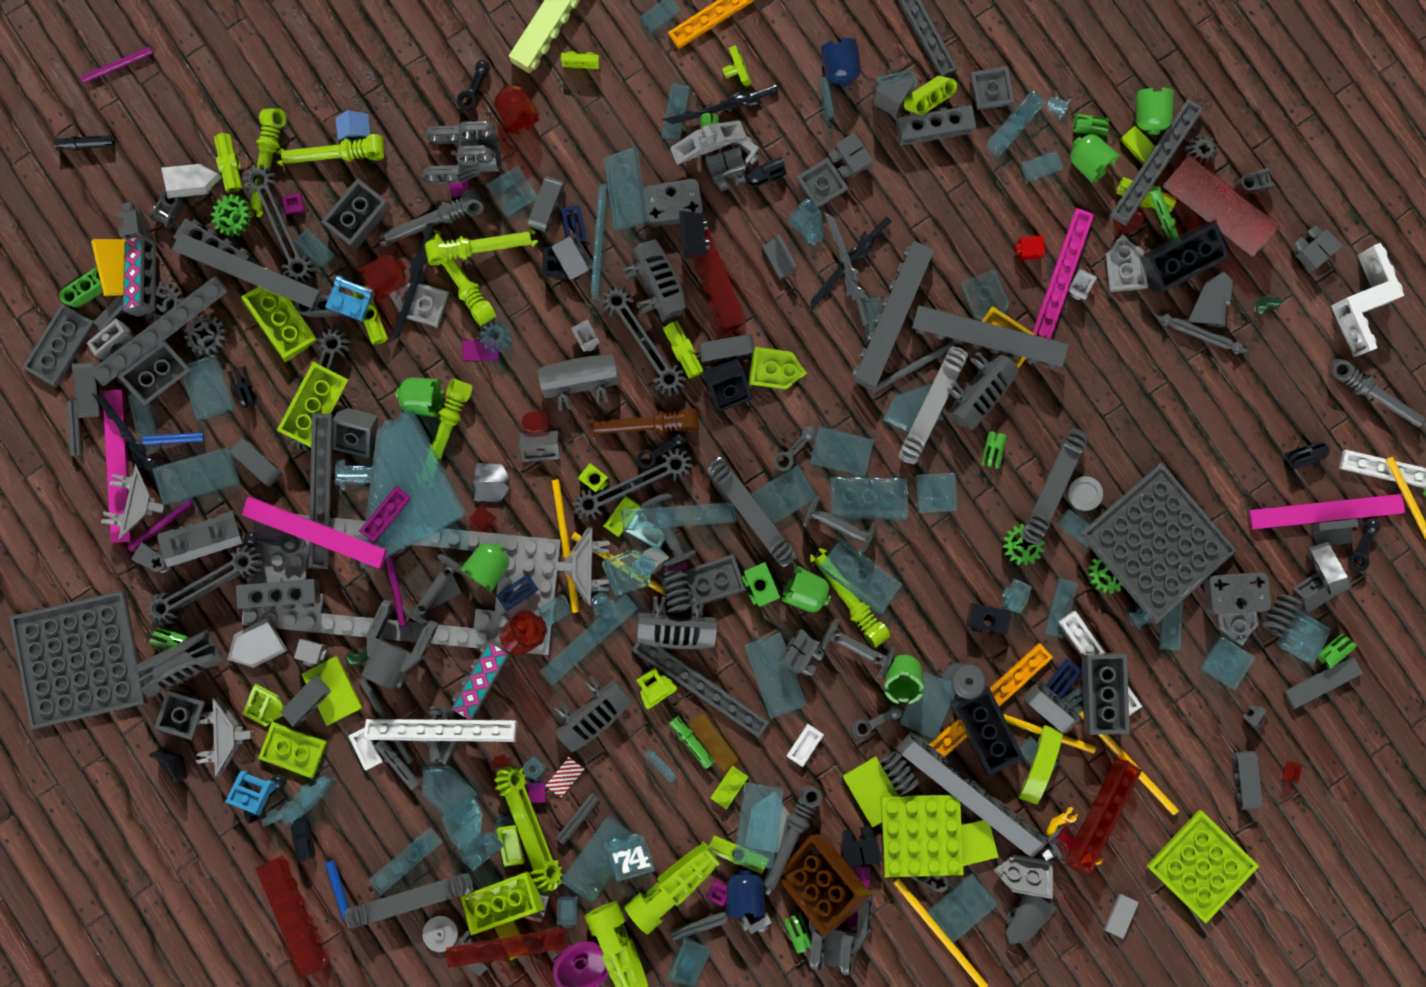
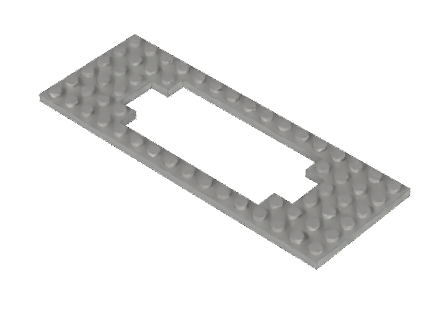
M297 514L304 518L310 519V515ZM330 517V528L361 540L370 541L359 532L366 521ZM254 521L253 531L257 532L259 536L282 538L284 535L289 534ZM393 523L378 539L377 542L475 551L483 543H490L494 546L496 543L506 549L504 553L509 558V567L498 582L497 594L527 574L530 575L539 590L507 612L496 597L495 611L476 609L474 628L438 625L430 644L481 648L485 642L488 643L494 639L513 650L512 652L549 655L558 571L554 570V562H559L561 540ZM289 538L286 540L285 545L288 549H293L296 541L293 538ZM299 538L300 548L294 553H286L280 546L266 544L253 546V548L258 549L257 553L262 554L259 561L264 563L262 565L259 564L262 571L256 572L255 577L249 576L247 584L307 580L309 541ZM528 580L502 596L503 600L528 584ZM532 586L506 603L507 606L532 590ZM297 589L294 596L297 600L300 599L302 593ZM277 591L275 594V599L277 601H280L282 598V593L280 591ZM260 592L256 595V601L258 603L261 602L263 598ZM320 594V603H314V607L302 608V604H297L294 609H283V606H275L276 610L263 611V607L256 608V612H244L243 609L242 625L251 626L268 617L274 628L367 637V632L374 618L323 613L325 594ZM388 620L380 639L417 642L425 626L416 622H407L406 627H399L398 621Z

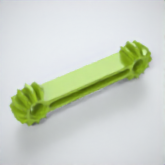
M507 765L496 773L498 778L494 781L498 786L495 789L500 790L499 796L505 795L533 871L529 873L533 876V882L536 883L537 889H540L541 892L553 891L562 884L560 878L564 875L560 873V870L563 867H558V861L552 859L525 789V786L528 784L525 781L527 775L522 774L523 768H518L517 765Z

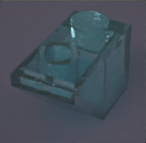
M807 199L796 207L787 220L794 229L798 230L805 237L807 242L815 246L824 239L821 211Z
M492 832L471 834L457 848L461 860L474 871L503 848L504 844Z

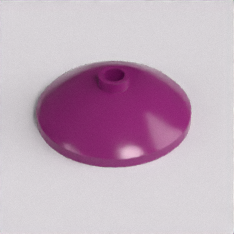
M580 942L565 949L558 956L553 966V977L558 987H599L603 984L609 973L601 957L603 952L600 944Z

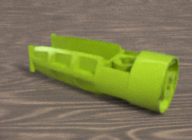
M704 841L657 878L658 882L645 894L638 893L625 905V910L630 918L644 933L649 934L663 922L662 916L674 905L679 906L710 875L715 867L720 865L715 858L717 855L708 851L709 846Z
M618 901L607 903L587 913L584 918L591 935L596 936L603 952L601 957L615 987H648L633 940L628 938L623 923L625 918Z

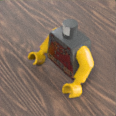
M1069 807L1066 813H1062L1051 820L1044 836L1049 846L1040 851L1046 862L1056 857L1059 862L1066 865H1086L1091 863L1099 865L1102 863L1104 858L1097 859L1095 856L1101 853L1100 850L1094 851L1092 855L1090 854L1092 852L1074 823L1078 814L1074 816L1069 814L1073 810L1072 807Z

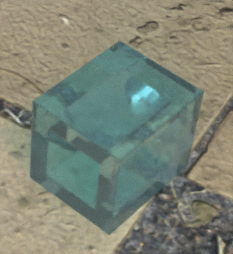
M579 897L558 898L557 925H562L563 928H572L574 925H577Z

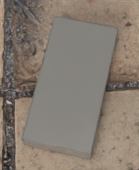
M1119 893L1104 930L1124 939L1139 902Z

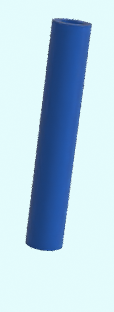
M204 433L143 436L142 440L143 445L204 442Z
M335 860L326 862L325 866L342 920H344V911L349 908Z

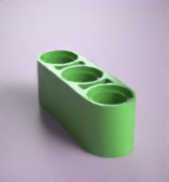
M95 267L65 287L60 293L61 301L73 308H79L101 294L103 289L98 268ZM91 284L90 289L86 291L87 285ZM75 294L74 299L70 301V297Z

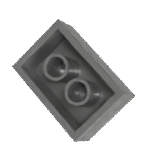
M357 178L321 222L356 251L392 207L385 199Z

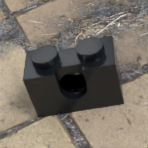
M970 603L966 626L971 627L970 631L982 633L984 629L990 631L989 635L1001 637V634L1008 633L1012 611ZM987 615L992 618L990 626L984 624V618Z

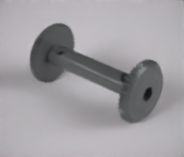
M668 493L656 496L643 503L640 507L641 510L652 507L655 511V516L669 549L673 553V559L664 563L667 567L682 563L693 557L696 553L693 550L684 554L681 550L666 510L663 508V502L672 498L671 494Z
M815 497L804 516L803 526H807L810 518H816L831 528L852 538L859 539L862 543L858 553H864L875 533V523L870 525L867 532L861 531L850 523L827 512L820 511L816 507L820 497Z
M439 554L437 557L445 563V566L413 610L406 605L402 606L403 611L410 618L424 626L430 622L424 615L453 573L457 571L465 576L467 573L460 570L462 566L443 554Z
M834 619L823 637L822 649L825 650L831 640L879 665L876 677H883L894 658V647H891L887 654L883 655L837 631L836 628L840 619Z
M953 663L947 666L941 678L942 684L948 693L965 699L978 697V695L982 694L986 685L985 675L982 670L972 664Z

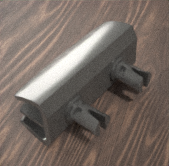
M656 240L640 243L631 253L635 264L621 269V274L628 273L625 275L624 280L640 275L651 297L637 303V308L644 307L639 313L644 314L656 309L663 323L683 315V310L688 308L687 302L669 259Z
M980 352L974 354L978 360L971 358V362L980 371L964 390L956 382L951 383L954 390L947 388V391L956 401L946 414L960 426H969L973 430L993 409L1019 373L1018 367L1010 358L994 353L986 360Z
M597 355L571 359L538 369L539 383L544 398L557 396L558 409L560 411H563V402H565L568 410L571 408L568 394L595 389L596 402L601 404V395H603L605 403L609 400L606 387L620 384L614 355Z
M232 510L217 515L216 518L210 517L206 521H198L197 524L191 523L187 527H179L178 530L172 529L157 534L166 566L171 567L245 543L244 537H241L239 533L243 527L237 526L236 523L241 518Z
M657 596L653 597L652 613H638L636 636L639 643L674 649L715 647L716 619L703 617L705 601L700 599L698 608L696 599L692 600L691 616L664 614L666 598L662 597L658 606Z
M205 630L133 666L131 672H140L142 677L136 681L145 682L146 684L140 691L147 696H153L165 690L167 686H173L175 682H181L185 677H191L193 673H199L201 669L209 668L221 662L222 659L208 630Z
M593 675L589 677L594 685L585 679L583 684L594 696L576 712H572L563 701H560L563 710L556 705L554 706L553 710L564 720L555 729L556 735L571 752L580 749L605 731L632 702L629 694L615 678L605 687H602Z

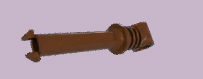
M682 409L678 414L674 412L673 415L672 412H669L668 415L663 411H659L653 417L595 421L594 418H591L587 422L588 424H593L594 431L588 432L592 437H595V434L655 430L656 432H661V434H665L669 429L670 431L674 429L678 431V428L682 432H695L699 430L697 409Z

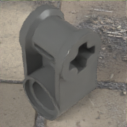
M1270 168L1244 175L1235 183L1236 193L1245 196L1274 188L1275 184L1272 183L1269 174L1271 172Z
M165 190L152 210L150 218L153 221H159L166 228L170 229L176 223L185 202L183 197H175V201L170 204L172 198H167Z
M144 542L140 543L131 558L136 563L154 572L167 573L172 569V566H166L161 552Z

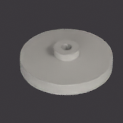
M1079 477L1068 488L1069 502L1078 510H1092L1102 501L1103 489L1100 483L1092 477Z
M437 915L425 924L422 935L424 943L429 949L436 952H444L452 948L456 943L459 931L457 924L452 918L445 915Z

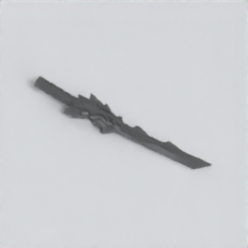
M824 212L831 229L832 240L836 242L840 252V262H843L845 266L843 272L846 276L847 297L851 295L852 301H856L862 326H868L870 323L863 302V298L868 299V296L863 288L858 285V274L860 272L852 267L835 218Z

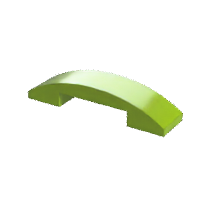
M1047 725L1043 726L1038 740L1039 746L1028 777L1023 782L1018 796L1019 799L1036 805L1039 803L1057 759L1063 736L1060 730Z

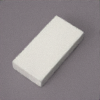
M807 723L786 756L803 767L824 734Z
M365 728L349 735V738L366 771L384 762L378 749L374 747L375 741L364 739Z

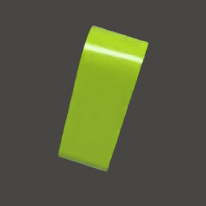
M937 76L905 98L904 107L907 111L921 115L925 114L951 97L957 90V83L954 79Z

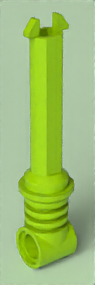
M279 108L263 109L259 114V120L263 127H261V136L256 140L260 150L257 169L260 164L264 166V169L267 167L271 169L273 154L277 152V149H280L277 139H279L280 135L279 130L286 123V114ZM258 177L255 184H263L264 177ZM257 191L252 194L250 202L252 211L249 212V215L253 217L255 211H257L256 217H261L264 212V206Z
M370 134L365 139L354 141L346 138L338 145L293 150L281 148L276 153L281 155L282 160L276 161V163L284 167V164L335 158H343L348 162H352L356 158L381 160L384 158V138L378 134Z
M528 229V232L469 240L460 236L456 239V242L451 240V243L446 241V244L442 240L435 239L426 242L425 249L428 263L430 265H441L447 261V258L452 260V257L457 259V256L459 259L467 260V257H470L473 253L525 245L534 247L538 240L531 241L530 235L536 234V232Z
M433 230L435 235L431 237V240H442L440 237L442 235L441 232ZM452 257V260L447 258L443 266L459 288V299L463 300L468 306L477 324L481 327L496 318L494 309L480 293L479 285L469 281L454 257Z
M454 378L449 382L446 391L449 399L445 400L447 401V404L444 403L446 407L438 412L441 422L421 477H417L418 485H421L423 480L430 482L428 486L430 489L436 485L433 482L453 426L462 420L459 411L462 412L463 409H460L464 407L462 403L467 402L472 392L471 384Z
M819 548L818 551L821 553V556L815 559L811 554L810 562L814 561L850 609L851 621L859 622L858 626H862V631L865 630L864 637L873 648H877L891 637L889 630L882 622H876L877 618H873L875 615L870 614L872 612L870 610L871 606L858 599L825 555L827 551Z

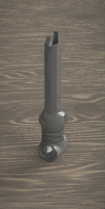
M475 189L466 190L462 197H460V200L456 199V202L454 200L451 203L442 202V205L436 211L388 231H383L378 236L380 239L385 238V241L380 242L381 246L387 247L389 244L426 229V226L433 227L442 222L454 224L457 217L461 218V215L464 217L466 214L470 216L481 214L484 207L480 193Z
M1335 359L1330 363L1329 373L1352 388L1356 395L1368 394L1413 425L1426 428V422H1424L1426 418L1376 386L1373 375L1359 371L1358 368H1355L1350 362L1343 359ZM1343 364L1345 370L1341 374H1338L1337 367Z
M807 785L801 788L799 791V804L796 803L795 805L797 809L794 808L795 813L792 812L787 817L789 819L787 822L789 828L763 882L764 892L767 895L771 893L772 889L775 890L800 833L805 832L806 828L809 829L808 818L811 819L810 813H814L812 809L815 810L821 803L822 795L813 786ZM814 792V798L811 801H807V794Z

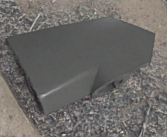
M1225 272L1204 284L1188 319L1189 323H1208L1210 327H1225L1227 307L1231 301L1233 280Z
M1023 894L1018 907H1012L1006 916L1009 926L1005 932L1009 944L1029 941L1057 908L1039 896Z

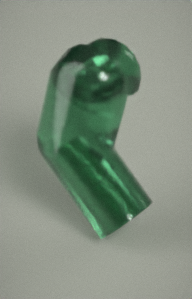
M1263 296L1254 304V310L1262 314L1269 306L1280 307L1282 299Z
M367 645L359 654L347 653L344 658L346 663L350 666L364 664L369 658L367 656Z

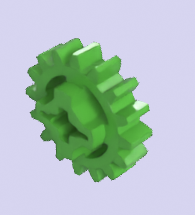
M232 194L229 197L223 196V201L217 200L219 205L213 206L216 211L211 213L215 217L212 220V223L216 224L215 229L231 237H234V234L240 236L241 230L246 232L245 226L251 225L248 219L253 218V216L249 215V212L252 211V208L248 207L249 203L243 200V198Z
M1019 524V529L1013 526V532L1006 531L1008 537L1002 539L1006 542L1005 545H1002V548L1007 549L1004 555H1010L1009 561L1015 559L1016 565H1019L1022 561L1023 566L1028 565V560L1033 564L1035 563L1034 558H1041L1038 553L1044 552V549L1040 547L1045 542L1041 541L1039 544L1027 542L1021 535L1024 525ZM1018 533L1017 539L1011 542L1012 538ZM1022 542L1031 544L1024 548L1016 546L1017 544H1020ZM1035 547L1034 552L1030 555L1029 551ZM1012 549H1015L1019 553V556H1017Z
M1098 556V560L1091 559L1093 566L1087 567L1091 570V573H1088L1087 576L1092 577V580L1089 581L1090 584H1096L1094 589L1098 590L1101 588V593H1106L1108 589L1109 594H1113L1114 589L1120 592V586L1123 587V585L1119 581L1116 583L1117 578L1113 574L1106 575V571L1110 570ZM1102 563V567L1097 571L1098 566ZM1098 577L1104 581V584L1100 582Z

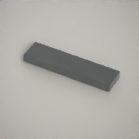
M1350 656L1337 663L1333 668H1327L1283 692L1291 707L1296 709L1363 674L1354 656Z

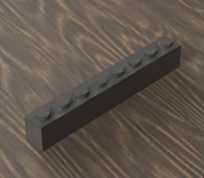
M913 241L911 246L907 245L903 254L906 257L904 263L900 262L896 273L899 275L896 280H892L888 290H891L890 296H885L881 307H884L882 314H877L874 324L877 325L875 331L871 330L868 335L867 341H869V345L867 348L863 347L859 356L862 361L860 365L856 364L852 375L855 376L853 382L872 390L876 388L934 249Z
M215 275L104 359L90 372L102 386H105L228 292L227 287Z
M918 305L912 327L919 334L934 333V337L945 340V337L953 338L952 342L963 345L964 342L971 343V347L981 350L983 346L990 348L989 352L1001 354V351L1009 353L1008 357L1019 359L1020 356L1026 357L1027 362L1038 364L1039 361L1045 362L1046 367L1057 369L1058 366L1063 367L1069 344L921 305Z

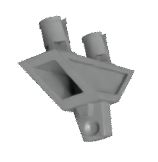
M740 120L712 124L693 132L670 147L678 165L685 161H691L693 158L696 160L698 156L721 147L731 146L732 143L747 138Z
M136 464L133 476L131 477L116 474L111 476L121 482L110 481V486L127 488L129 491L125 512L120 515L104 511L103 515L112 519L101 520L102 524L116 525L121 528L118 540L124 537L146 515L152 516V512L163 513L164 505L155 503V498L149 496Z
M588 527L569 556L564 557V562H554V570L564 571V575L569 576L585 603L591 606L592 591L608 592L609 590L607 587L600 586L609 584L608 579H591L592 553H609V549L600 547L610 545L609 541H592V528Z
M220 697L213 698V712H202L200 717H205V719L198 722V725L209 723L214 725V751H198L196 756H205L206 758L196 761L198 764L215 763V777L223 774L239 745L243 744V740L254 738V731H243V726H239Z

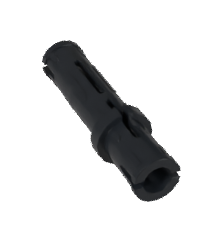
M113 135L54 138V147H56L57 151L67 149L79 151V149L115 147V138Z

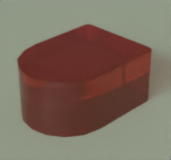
M1137 209L1126 226L1113 219L1119 235L1134 231L1142 225L1144 216L1141 211Z
M544 410L525 414L522 418V425L525 430L533 433L550 431L548 412Z

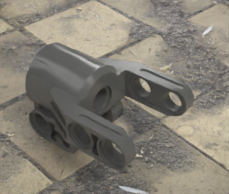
M487 121L462 122L459 126H431L426 129L425 138L434 144H459V148L457 149L458 165L429 166L422 171V180L429 184L462 183L480 175V172L500 171V140L493 123Z
M384 599L367 632V656L369 659L361 675L374 683L395 690L396 687L400 689L403 687L412 667L424 658L436 633L438 623L430 620L428 625L423 628L411 653L380 639L392 613L393 605L391 601Z
M873 895L868 898L858 911L857 930L838 926L828 936L823 938L809 920V928L812 934L811 969L820 971L824 970V966H838L843 975H851L855 972L856 953L860 951L871 932Z

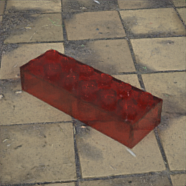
M1190 154L1186 156L1163 183L1165 189L1207 222L1217 223L1221 233L1252 257L1280 228V225Z

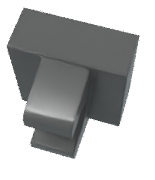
M1250 705L1249 709L1254 714L1252 716L1244 714L1243 718L1252 728L1259 731L1269 714L1261 706Z

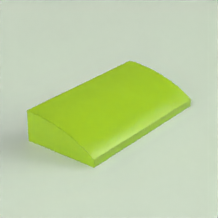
M257 287L241 296L243 303L284 362L289 361L317 340L290 299L261 287Z
M312 362L277 431L311 447L312 413L331 414L348 379Z
M528 872L461 896L471 935L482 933L545 910L537 887Z

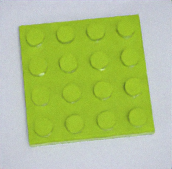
M952 794L881 796L884 877L964 875L960 801Z
M1198 810L1146 867L1204 923H1207L1253 874L1259 865L1202 810Z

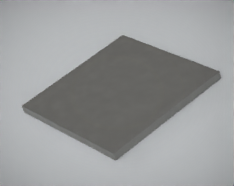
M1163 463L1158 464L1079 533L1155 624L1167 616L1237 552L1234 546Z
M125 590L9 616L31 730L147 704L146 695L140 691L144 687V683L136 681L142 676L139 671L131 672L133 666L139 664V658Z

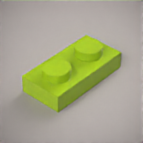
M574 51L561 53L563 67L600 69V58L595 53L577 54Z
M732 765L710 798L727 809L748 776Z

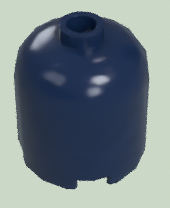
M842 38L841 43L833 44V41H830L821 46V56L827 79L841 87L852 85L851 82L855 81L861 73L856 39Z
M739 870V874L729 878L727 883L726 915L730 917H745V913H753L754 917L765 916L764 884L760 876L751 874V870Z

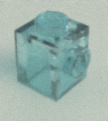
M1013 579L1010 585L1003 590L1001 595L1004 598L1002 606L1020 614L1028 602L1032 586Z

